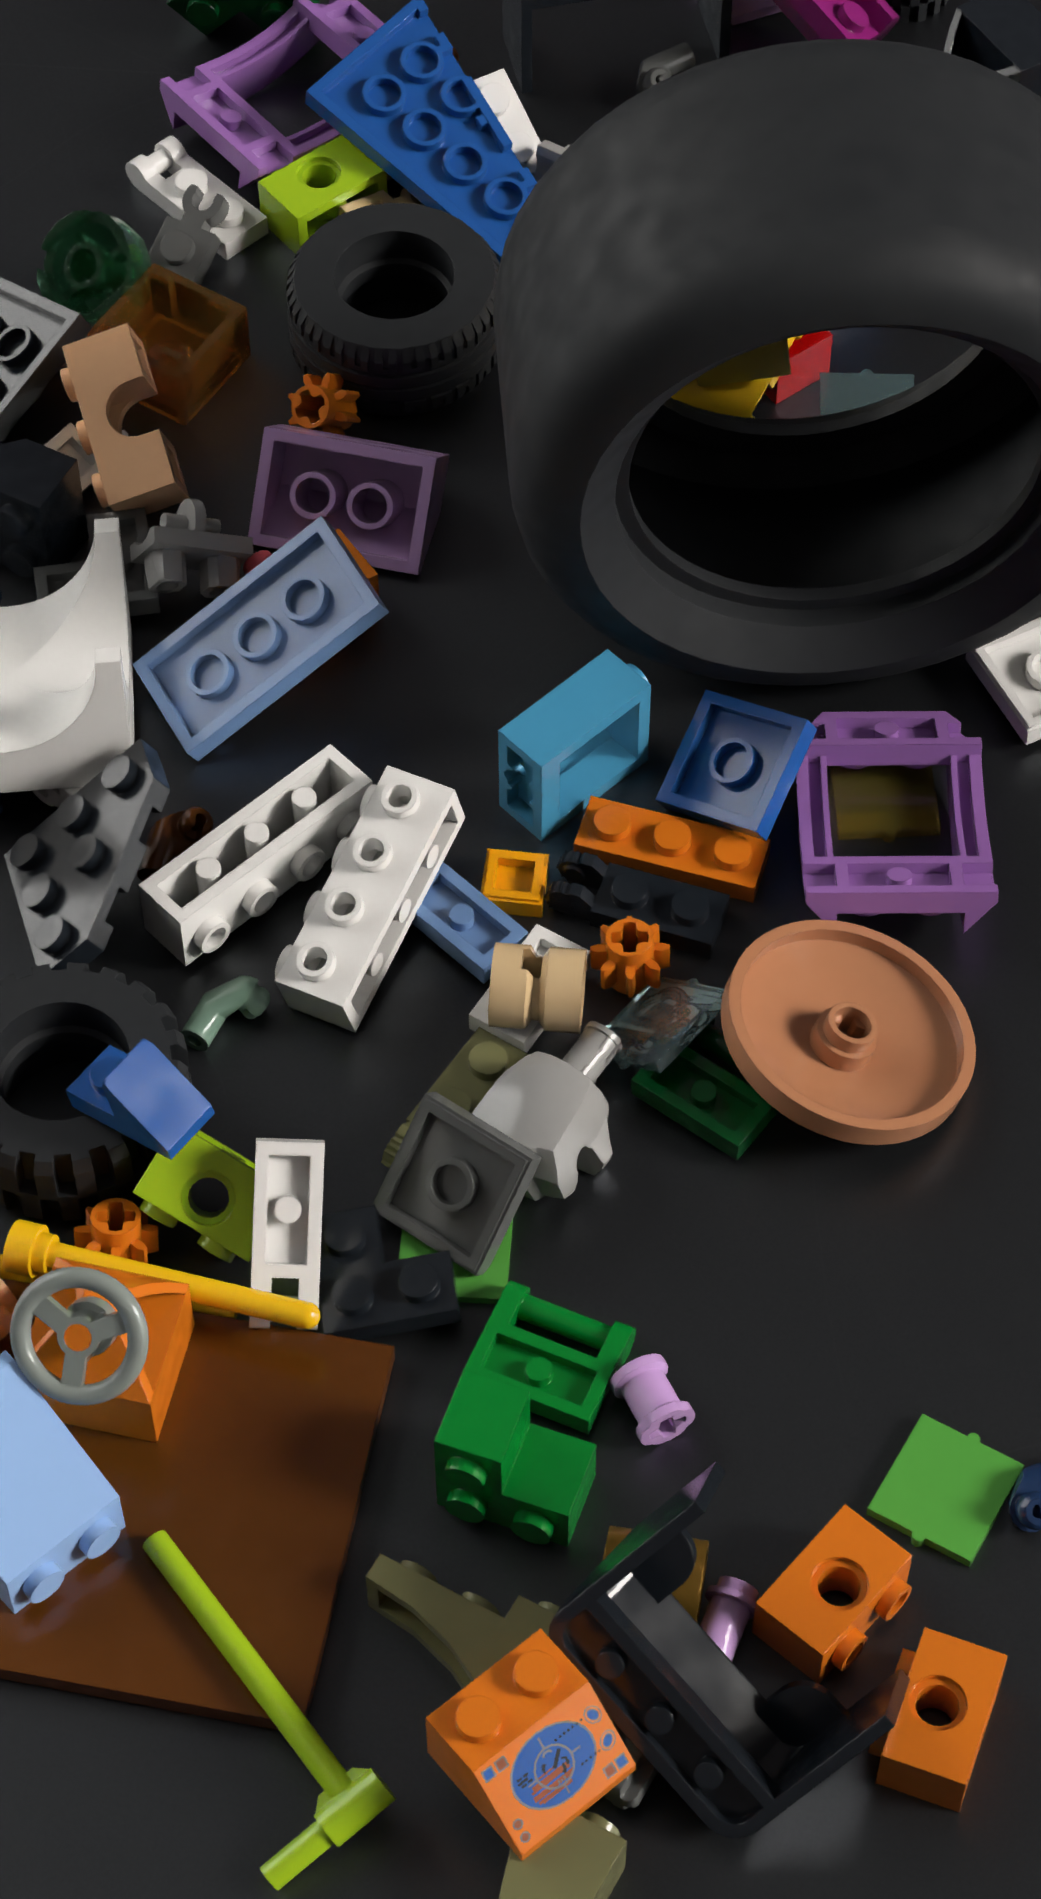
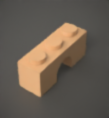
M128 323L62 346L68 367L60 369V375L72 403L78 401L83 420L76 422V430L86 454H94L99 472L91 475V479L101 506L103 508L110 506L113 511L145 507L147 515L181 503L184 499L189 498L175 448L160 429L139 436H126L122 434V421L129 408L141 400L158 395L143 342Z

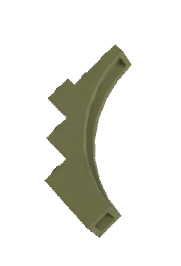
M381 1553L366 1575L368 1606L412 1634L452 1673L462 1689L540 1628L549 1637L550 1624L560 1606L547 1601H541L539 1604H536L518 1595L504 1618L500 1616L497 1608L485 1598L471 1592H464L461 1596L438 1584L436 1577L420 1564L410 1560H403L401 1563H398ZM584 1811L525 1860L521 1861L510 1848L499 1899H608L625 1869L627 1840L619 1837V1830L607 1819L593 1812Z

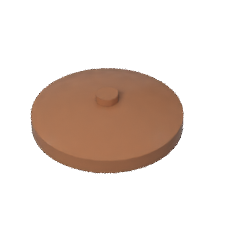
M804 920L779 926L766 932L746 948L738 959L724 988L721 1001V1026L729 1053L741 1074L752 1088L781 1114L795 1123L826 1137L862 1145L896 1144L921 1137L934 1130L948 1118L972 1079L976 1063L975 1036L971 1021L958 995L947 980L926 959L901 942L873 929L836 920Z

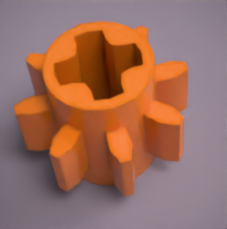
M327 372L323 378L320 375L305 374L303 375L305 386L299 388L296 393L288 394V398L292 401V417L288 421L289 425L345 435L344 430L353 423H360L361 419L357 416L356 404L360 393L358 391L341 389L344 379L339 374Z
M627 916L625 919L614 922L611 926L604 924L600 926L601 944L590 946L591 968L600 970L601 988L606 990L612 987L619 993L627 994L629 998L646 991L650 986L658 989L661 986L660 969L670 967V945L660 943L659 925L655 923L649 926L642 920Z
M110 1198L99 1202L94 1208L88 1206L85 1208L86 1225L74 1227V1242L77 1247L148 1263V1253L159 1251L158 1226L148 1224V1215L135 1203L127 1199Z

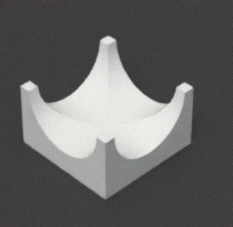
M119 517L94 519V539L91 551L82 568L66 585L42 599L22 605L0 607V793L84 787L104 770L111 759L121 755L134 744L133 637Z

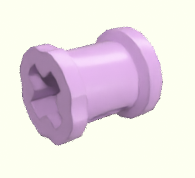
M655 1353L643 1355L623 1365L615 1372L609 1384L613 1394L617 1398L625 1399L639 1424L636 1427V1435L645 1446L659 1445L675 1438L695 1419V1412L688 1401L679 1400L668 1381L666 1374L668 1373L669 1366L661 1354Z

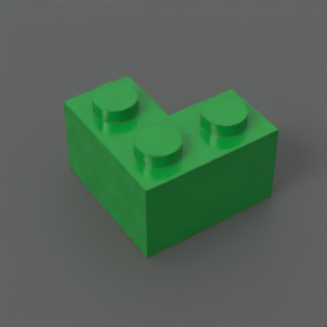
M463 1369L434 1439L437 1504L444 1506L453 1516L467 1522L479 1523L487 1520L511 1528L514 1534L528 1542L547 1544L551 1541L568 1547L595 1478L596 1444L530 1423V1390Z

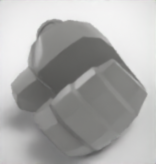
M590 1021L562 1060L539 1051L519 1060L499 1077L472 1113L542 1157L524 1195L526 1198L534 1201L544 1196L565 1199L575 1191L578 1182L577 1168L595 1176L607 1165L613 1154L607 1123L609 1104L594 1083L613 1057L622 1049L623 1045L620 1044V1038L601 1023Z

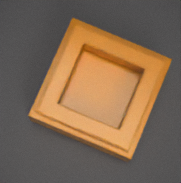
M487 848L480 892L508 915L542 918L549 872V854Z

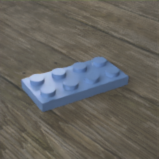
M320 516L132 665L186 753L199 761L383 618L389 611L333 526Z

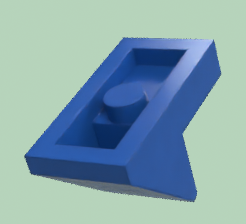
M145 1038L128 1054L109 1045L66 1089L73 1108L170 1160L215 1114L212 1105L152 1042Z

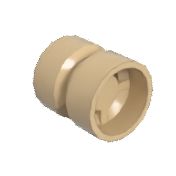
M495 942L489 988V1027L525 1030L529 1023L535 1020L539 1021L544 1031L580 1034L585 994L587 949L550 947L544 956L535 953L532 945Z

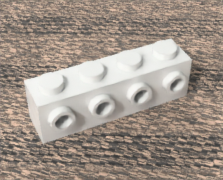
M329 744L138 885L145 929L185 966L189 965L203 953H211L217 950L226 941L231 932L251 917H259L265 914L274 905L279 896L299 881L304 882L313 878L321 870L324 863L333 857L339 842L344 837H350L360 818L359 810L362 798L368 787L372 785V780L335 747Z
M388 765L378 784H372L366 790L360 804V818L350 837H344L337 845L332 858L331 874L322 891L317 890L310 897L304 911V925L294 944H289L283 949L275 968V983L288 1007L355 1033L466 818L455 789Z

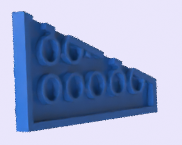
M411 0L306 91L305 104L425 206L439 209L462 220L482 236L497 256L500 264L505 241L515 218L537 184V181L528 167H522L512 151V141L472 77L464 74L452 54L453 47L444 32H438L428 16L429 8L424 0Z

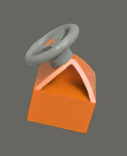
M56 1257L52 1271L33 1281L24 1290L15 1305L10 1323V1342L14 1358L24 1376L37 1388L63 1423L157 1443L195 1326L189 1284Z

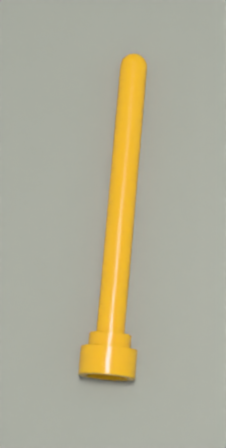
M16 1220L8 1232L4 1245V1270L30 1278H35L39 1273L46 1274L52 1271L56 1257L187 1283L190 1288L191 1301L201 1305L301 1329H311L320 1321V1310L314 1303L60 1243L58 1235L49 1233V1228L46 1225L31 1221Z

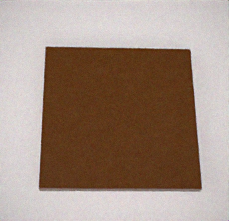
M1 1278L17 1300L31 1284ZM193 1311L195 1326L157 1443L64 1423L119 1495L126 1527L120 1531L119 1538L107 1552L94 1559L87 1557L65 1575L60 1587L44 1601L39 1603L30 1602L18 1613L14 1614L0 1599V1679L278 1730L144 1551L143 1544L152 1534L160 1530H165L308 1719L395 1359L394 1346L270 1325V1329L249 1328V1321ZM9 1332L0 1340V1354L6 1350L14 1358Z

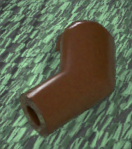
M192 806L156 821L149 831L145 844L147 848L137 870V877L143 882L213 830L214 824L211 814L202 807Z

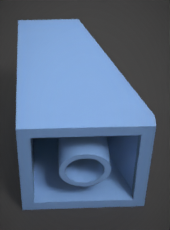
M5 1350L0 1354V1599L16 1614L30 1602L39 1603L50 1597L60 1587L65 1575L87 1557L94 1559L107 1552L119 1538L120 1531L126 1526L120 1497L37 1388L24 1376L14 1358Z

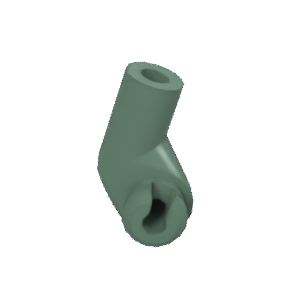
M239 975L207 991L181 1030L185 1043L193 1049L206 1051L225 1019L236 1010L241 1011L247 1019H255L257 1016H260L271 1001L269 991L259 986L258 978L251 975Z

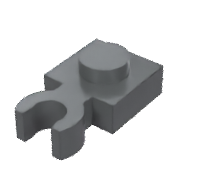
M191 184L186 189L182 198V207L185 213L181 221L166 216L144 262V267L154 275L198 291L221 244L219 238L214 233H211L210 230L225 220L229 211V203L223 195L216 194L212 205L208 209L198 210L204 193L198 186Z

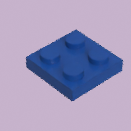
M705 690L655 800L668 810L767 841L817 728L805 718Z

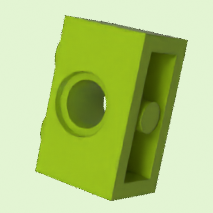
M343 135L316 147L312 152L281 169L273 171L267 177L258 181L260 212L267 216L268 229L295 254L321 226L338 216L340 206L381 190L388 194L387 173Z
M201 1130L189 1140L172 1160L156 1153L133 1191L134 1194L144 1199L139 1208L145 1214L165 1226L174 1228L179 1220L201 1233L197 1243L206 1251L228 1263H232L236 1255L247 1262L251 1260L255 1163ZM203 1178H215L226 1186L229 1193V1202L219 1211H203L192 1200V1185Z

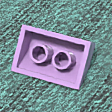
M284 424L265 426L248 537H253V545L279 549L313 521L322 516L335 530L339 528L372 567L419 575L441 512L450 454Z

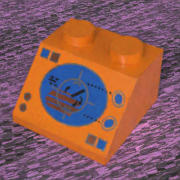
M541 1628L425 1718L427 1751L429 1755L521 1861L525 1860L636 1770V1763L589 1681Z

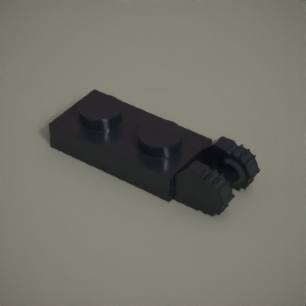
M565 850L563 856H560L556 868H558L561 877H565L567 881H553L551 886L547 888L544 896L549 907H552L554 911H559L561 914L567 913L569 916L590 921V926L600 928L603 924L611 926L614 922L625 919L627 916L642 920L649 926L657 923L659 925L660 943L669 944L670 948L711 958L729 910L730 895L611 862L607 865L597 855L586 852L580 853L579 850ZM586 887L597 889V895L595 896Z

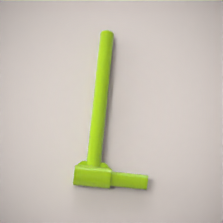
M160 1530L152 1534L144 1542V1551L324 1790L317 1799L316 1813L314 1814L316 1821L260 1867L261 1872L269 1883L279 1891L332 1845L336 1844L340 1847L393 1803L396 1797L372 1767L370 1769L352 1767L349 1771L345 1770L165 1530Z

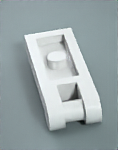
M168 136L155 145V152L146 157L140 154L125 165L126 173L132 184L169 215L180 221L185 213L182 207V198L186 189L191 184L198 186L204 193L198 210L208 209L212 205L216 194L223 195L229 203L227 217L221 224L211 228L210 232L214 233L221 241L217 253L226 260H229L268 234L267 216L190 157L181 142L174 136ZM166 170L172 174L167 179L160 175Z
M256 1138L251 1288L271 1293L272 1278L299 1279L298 1296H283L314 1303L319 1308L324 1140ZM249 1316V1328L270 1329V1322L272 1321ZM318 1324L311 1329L301 1330H318Z

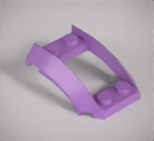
M293 0V6L266 30L235 50L196 66L194 76L175 82L169 76L160 79L159 89L172 128L176 129L188 124L239 170L238 189L254 184L267 177L273 171L285 167L312 152L316 147L324 145L342 134L322 119L300 132L285 137L245 100L285 73L319 40L325 43L340 58L344 59L384 23L358 0H329V4L312 3L310 0Z
M946 711L822 712L812 722L817 731L796 775L798 833L806 905L821 920L836 921L837 914H856L870 917L885 913H918L924 916L960 913L964 934L998 903L999 895L998 885L994 884L992 873L993 858L985 809L981 737H965L962 735L961 722ZM903 765L907 768L921 769L930 765H946L952 856H834L830 826L827 766L862 769L867 766Z

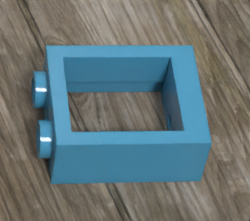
M606 649L498 730L499 806L541 842L585 809L591 796H602L648 760L651 684L644 673L637 666L624 663L610 650Z

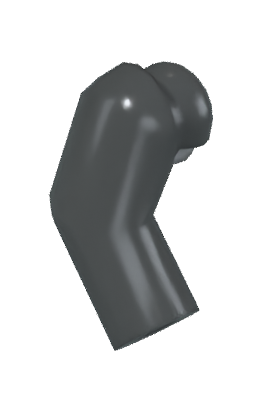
M683 42L644 59L640 64L636 87L638 92L641 93L665 79L695 66V55L691 47Z

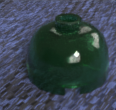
M78 210L58 220L45 236L41 246V250L47 251L44 258V270L37 268V282L43 297L80 313L91 326L113 325L134 313L146 298L152 281V261L144 239L127 222L101 211Z

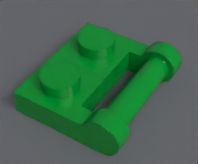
M510 1280L506 1284L464 1369L530 1390V1412L589 1434L610 1390V1379L623 1366L629 1356L635 1340L636 1328L619 1321H615L613 1326L532 1296L530 1295V1287ZM522 1320L597 1349L600 1352L596 1358L515 1327V1325Z

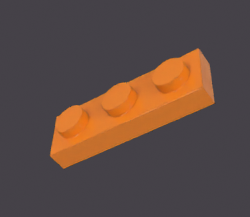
M591 796L573 843V851L579 850L580 853L586 852L597 855L607 865L611 862L728 894L731 898L753 903L770 854L771 840L767 839L765 841L737 831Z

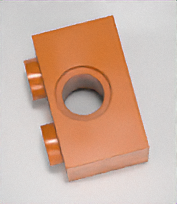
M845 1504L755 1603L752 1633L810 1679L820 1684L834 1667H837L840 1671H845L856 1660L868 1640L864 1633L879 1616L885 1621H889L904 1605L912 1591V1586L907 1583L912 1555ZM828 1591H841L849 1595L854 1602L846 1606H835L826 1602L821 1595Z
M926 1627L916 1652L903 1648L895 1672L901 1668L910 1678V1682L896 1724L873 1742L869 1748V1754L881 1757L876 1784L959 1812L1001 1685L1008 1655ZM926 1708L940 1709L951 1718L952 1722L944 1726H933L923 1721L917 1712Z

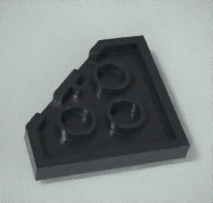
M1 277L0 444H3L9 432L28 408L40 398L44 388L66 362L62 346L84 339L93 327L80 313Z
M141 738L124 753L111 759L103 771L76 794L67 797L54 813L30 833L20 837L14 846L4 854L36 966L50 964L51 970L67 969V962L89 964L106 948L114 927L105 921L117 892H129L147 846L139 841L150 812H162L170 793V787L157 750Z

